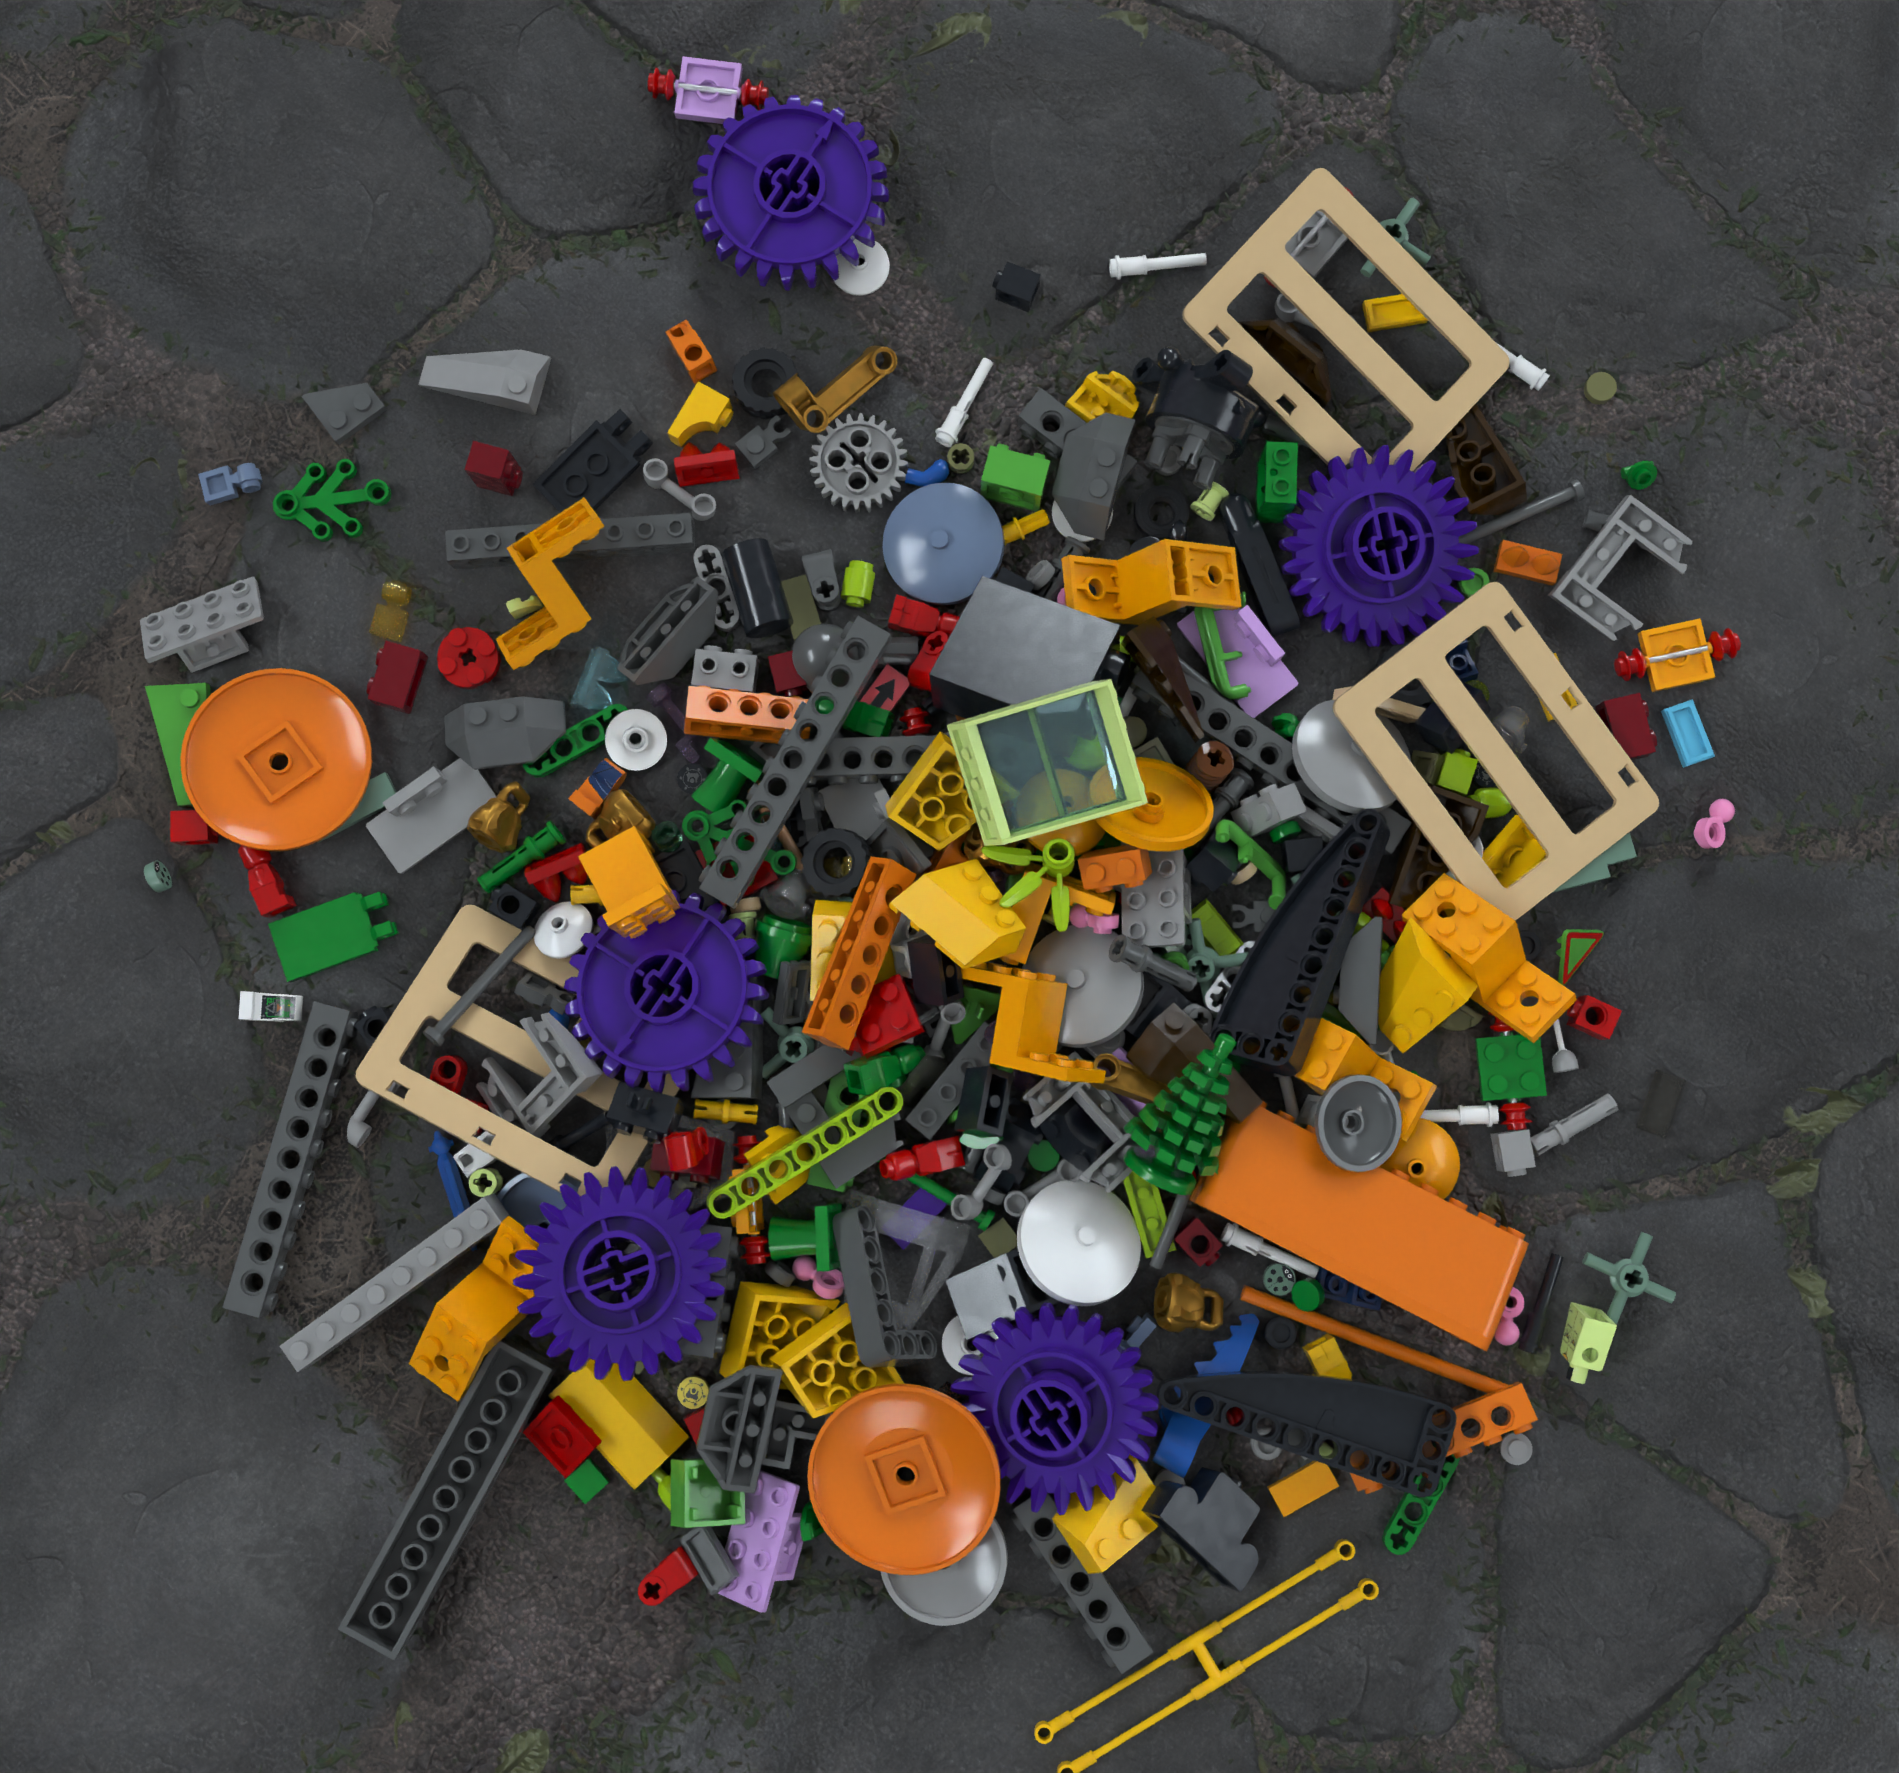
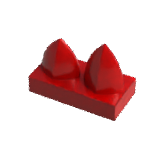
M688 442L681 450L679 457L674 458L675 471L680 487L740 479L735 451L730 450L729 447L721 442L716 444L710 453L702 454L693 443Z
M581 842L545 857L543 860L525 866L524 875L529 885L533 884L544 897L556 903L561 894L559 872L562 871L570 881L584 885L588 875L578 856L587 851Z
M1382 886L1364 904L1362 912L1372 919L1374 917H1382L1383 932L1396 944L1406 926L1401 915L1407 909L1388 903L1390 893Z

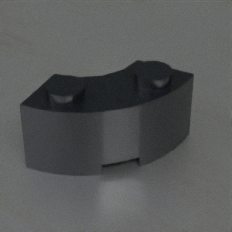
M1072 1096L1040 1124L1041 1131L1051 1146L1065 1160L1081 1171H1085L1114 1144Z
M1021 1101L1018 1106L1009 1105L1008 1112L1011 1116L1017 1117V1121L1005 1122L1002 1135L1004 1139L998 1143L1007 1147L1012 1162L1008 1170L1001 1171L992 1187L1008 1194L1013 1183L1020 1184L1027 1170L1022 1165L1033 1143L1039 1146L1044 1136L1040 1125L1036 1128L1032 1125L1031 1118L1034 1115L1031 1106ZM984 1158L974 1175V1178L981 1180L988 1170L984 1163Z

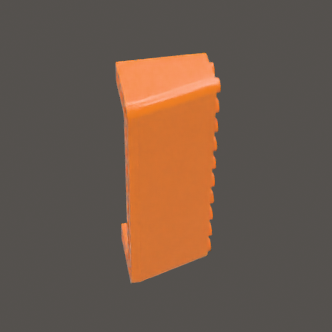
M1264 1101L1241 1124L1228 1118L1225 1119L1223 1134L1219 1136L1222 1141L1220 1154L1215 1156L1219 1160L1218 1174L1200 1176L1199 1173L1196 1178V1186L1189 1201L1416 1315L1464 1342L1486 1352L1488 1351L1529 1246V1243L1524 1241L1525 1234L1511 1227H1504L1502 1225L1499 1228L1496 1227L1497 1220L1481 1212L1475 1216L1466 1211L1468 1205L1450 1197L1448 1202L1437 1197L1439 1193L1437 1189L1421 1183L1420 1187L1408 1182L1410 1179L1409 1175L1395 1168L1390 1173L1380 1168V1166L1365 1172L1348 1171L1337 1167L1322 1152L1316 1138L1315 1127L1307 1124L1304 1129L1294 1124L1295 1117L1281 1110H1278L1277 1114L1266 1110L1267 1103Z

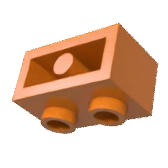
M1131 845L1088 851L1077 859L1084 890L1094 889L1095 893L1110 891L1113 889V885L1124 884L1125 888L1141 886L1144 884L1143 881L1152 873L1148 850Z

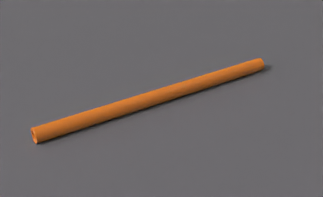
M1245 1285L1242 1289L1241 1301L1479 1391L1490 1393L1508 1386V1384L1321 1313L1303 1311L1294 1303Z

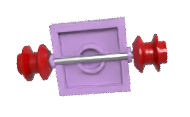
M683 56L679 80L676 79L672 69H669L666 75H662L657 67L654 73H649L648 92H652L654 99L658 97L659 93L665 94L666 99L669 101L677 93L674 111L675 118L723 124L722 122L728 117L736 119L738 101L741 100L743 107L748 104L756 105L759 111L764 106L765 98L769 97V88L764 87L763 80L760 81L758 86H752L750 79H747L742 88L740 87L743 71L741 63Z

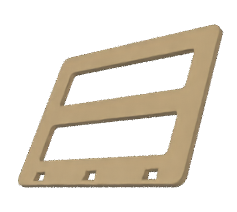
M1317 168L1307 176L1185 306L1182 314L1184 322L1216 354L1226 349L1252 366L1253 374L1247 385L1327 465L1330 459L1339 456L1346 466L1349 463L1351 453L1361 446L1227 312L1228 305L1257 274H1263L1411 424V430L1389 453V465H1393L1401 453L1410 449L1414 453L1410 471H1414L1504 374L1510 363L1508 355L1344 186L1324 168ZM1315 212H1323L1469 362L1468 369L1438 401L1432 400L1286 251V243ZM1215 327L1228 339L1223 347L1209 334ZM1282 395L1295 407L1290 415L1276 402ZM1365 451L1367 463L1371 464L1372 457Z
M1490 582L1484 585L1344 692L1333 703L1335 716L1458 882L1515 921L1651 816L1659 807V799L1656 793L1511 595L1498 582ZM1510 611L1522 626L1513 631L1504 618ZM1482 626L1488 628L1613 799L1612 807L1577 834L1571 832L1445 660L1448 652ZM1413 679H1418L1546 853V857L1507 888L1501 885L1375 714V710L1380 704ZM1567 689L1578 703L1572 709L1561 696ZM1624 767L1635 780L1629 786L1626 785L1618 774Z
M475 905L462 907L357 1068L356 1079L362 1087L561 1193L560 1186L563 1185L560 1182L566 1174L581 1182L577 1192L580 1196L586 1194L584 1173L587 1172L592 1173L599 1180L602 1188L608 1187L609 1172L613 1166L619 1168L626 1182L649 1141L643 1138V1135L632 1132L631 1136L617 1133L599 1165L593 1167L400 1063L401 1058L424 1022L429 1018L440 1021L461 998V996L450 991L448 985L472 947L480 944L500 955L522 931ZM534 937L512 960V962L563 989L565 980L571 977H578L579 973L569 963L571 956L556 959L544 955L536 946ZM474 1003L451 1027L455 1031L543 1078L552 1071L525 1030ZM603 1072L585 1092L576 1095L608 1111L620 1081L615 1078L611 1079ZM666 1074L662 1094L675 1097L680 1088L672 1080L671 1074ZM393 1082L409 1089L404 1099L388 1091ZM647 1082L644 1089L653 1091L649 1082ZM479 1128L495 1136L491 1145L474 1137Z

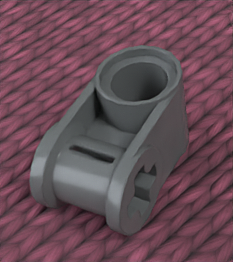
M827 549L802 555L806 577L810 583L816 606L826 612L835 610L840 605L841 593L836 577L837 570L832 550ZM829 590L830 597L824 598L823 591Z

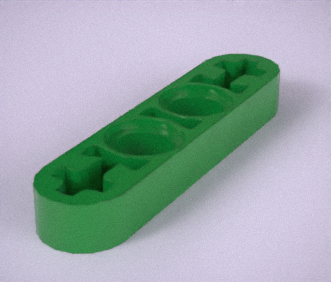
M622 704L610 705L570 727L549 748L550 753L557 760L555 763H552V760L548 758L541 763L543 767L541 770H537L535 767L530 768L533 763L522 764L524 770L535 778L545 777L605 744L606 731L599 720L603 718L607 724L614 718L613 714L615 712L621 713L628 710L627 707ZM591 725L597 726L600 731L598 739L592 742L586 741L583 737L585 728ZM568 740L572 743V752L565 757L559 756L556 751L558 743ZM545 752L540 757V759H543L549 755Z
M1452 1454L1450 1461L1445 1460L1442 1469L1445 1472L1443 1475H1440L1437 1488L1430 1496L1418 1497L1407 1492L1404 1493L1382 1535L1383 1543L1390 1552L1396 1555H1403L1413 1547L1454 1473L1460 1458H1455ZM1415 1475L1413 1482L1419 1486L1423 1476ZM1411 1502H1417L1422 1507L1421 1515L1415 1520L1408 1519L1405 1515V1508ZM1401 1518L1407 1525L1414 1528L1411 1532L1405 1528L1402 1533L1405 1543L1403 1545L1398 1543L1393 1547L1394 1542L1390 1536L1392 1533L1397 1535L1400 1533L1403 1526L1397 1522Z

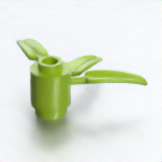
M1060 838L1053 839L1044 846L1043 856L1032 855V852L1028 849L1005 846L982 847L981 850L984 856L1007 864L1029 866L1031 861L1043 862V867L1038 872H1028L1000 899L999 904L1004 908H1008L1020 902L1042 884L1040 877L1047 873L1057 880V886L1051 889L1054 923L1059 932H1065L1069 924L1070 902L1069 888L1063 886V877L1068 876L1074 868L1075 851L1071 843Z

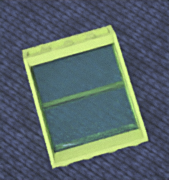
M1112 679L1088 682L947 725L984 846L1005 845L1148 803L1145 786L1140 777L1136 756L1131 747L1126 723L1120 710L1117 692L1113 686Z

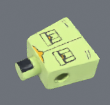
M1573 1302L1570 1304L1560 1353L1570 1363L1566 1378L1573 1382L1585 1384L1589 1369L1602 1371L1617 1325L1601 1309Z

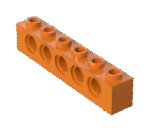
M870 857L802 1029V1033L827 1046L849 1050L901 917V912L896 914L888 907L889 903L912 885L917 875L893 859Z
M1515 1382L1452 1407L1457 1419L1446 1457L1453 1454L1455 1458H1460L1472 1453L1471 1447L1483 1442L1485 1447L1502 1441L1501 1435L1513 1430L1516 1435L1532 1429L1531 1423L1537 1421L1538 1418L1523 1384ZM1496 1407H1504L1508 1413L1507 1420L1502 1424H1494L1491 1419L1492 1411ZM1442 1411L1432 1415V1422L1435 1426L1444 1423L1445 1412ZM1466 1419H1475L1478 1424L1477 1432L1472 1436H1465L1461 1431L1462 1423ZM1429 1440L1424 1443L1422 1453L1425 1457L1432 1456L1436 1451V1447ZM1362 1450L1354 1451L1350 1456V1463L1353 1467L1362 1465L1365 1460ZM1389 1461L1388 1468L1381 1472L1383 1477L1388 1478L1395 1473V1463ZM1350 1473L1358 1492L1364 1490L1365 1494H1369L1383 1488L1381 1483Z

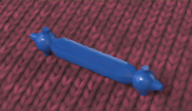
M438 1130L434 1132L432 1146L428 1147L430 1153L434 1152L438 1155V1170L455 1218L469 1208L470 1203L457 1162L449 1152L451 1146L454 1145L453 1139L448 1140ZM477 1245L473 1247L471 1250H477Z

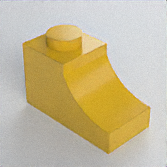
M698 381L667 432L671 442L682 448L684 443L697 433L713 431L718 434L721 427H726L732 419L733 408L730 399Z

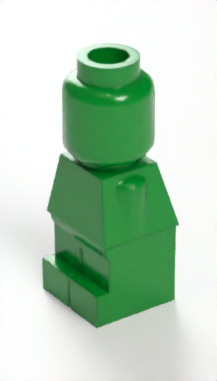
M823 700L817 705V711L821 714H828L833 710L834 704L829 700ZM856 701L842 728L866 737H889L896 716L888 710L869 705L866 702Z
M905 1044L891 1050V1052L884 1051L870 1058L862 1056L844 1063L849 1092L867 1096L874 1093L875 1090L888 1087L902 1075L918 1070L921 1063L926 1059L923 1048L920 1045Z

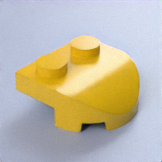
M1094 371L1085 378L1081 387L1066 402L1065 407L1088 423L1104 413L1132 419L1138 409L1139 402L1135 396L1136 387L1124 375L1115 371H1111L1108 375L1098 374L1097 371Z
M780 1125L773 1126L764 1131L767 1138L746 1152L744 1156L751 1167L802 1134L794 1127L783 1128ZM802 1143L797 1149V1156L801 1161H806L812 1156L808 1143ZM775 1160L769 1166L770 1175L774 1178L781 1177L786 1169L785 1163L782 1160ZM810 1168L767 1194L769 1199L776 1205L800 1188L807 1181Z

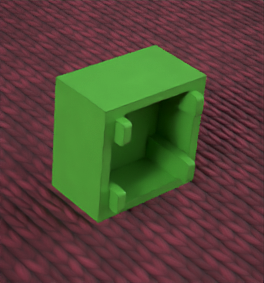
M1000 443L997 444V447L990 445L981 479L980 495L985 499L1035 512L1039 511L1048 479L1050 460H1046L1044 454L1034 453V456L1008 450V445Z
M703 1458L671 1459V1526L692 1528L745 1524V1492L723 1490Z

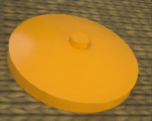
M1136 757L1137 767L1145 786L1148 803L1095 819L1107 833L1131 846L1151 851H1176L1196 844L1206 835L1213 818L1214 806L1212 798L1204 785L1186 770L1162 760ZM1107 764L1101 767L1091 780L1087 796L1088 807L1117 799Z

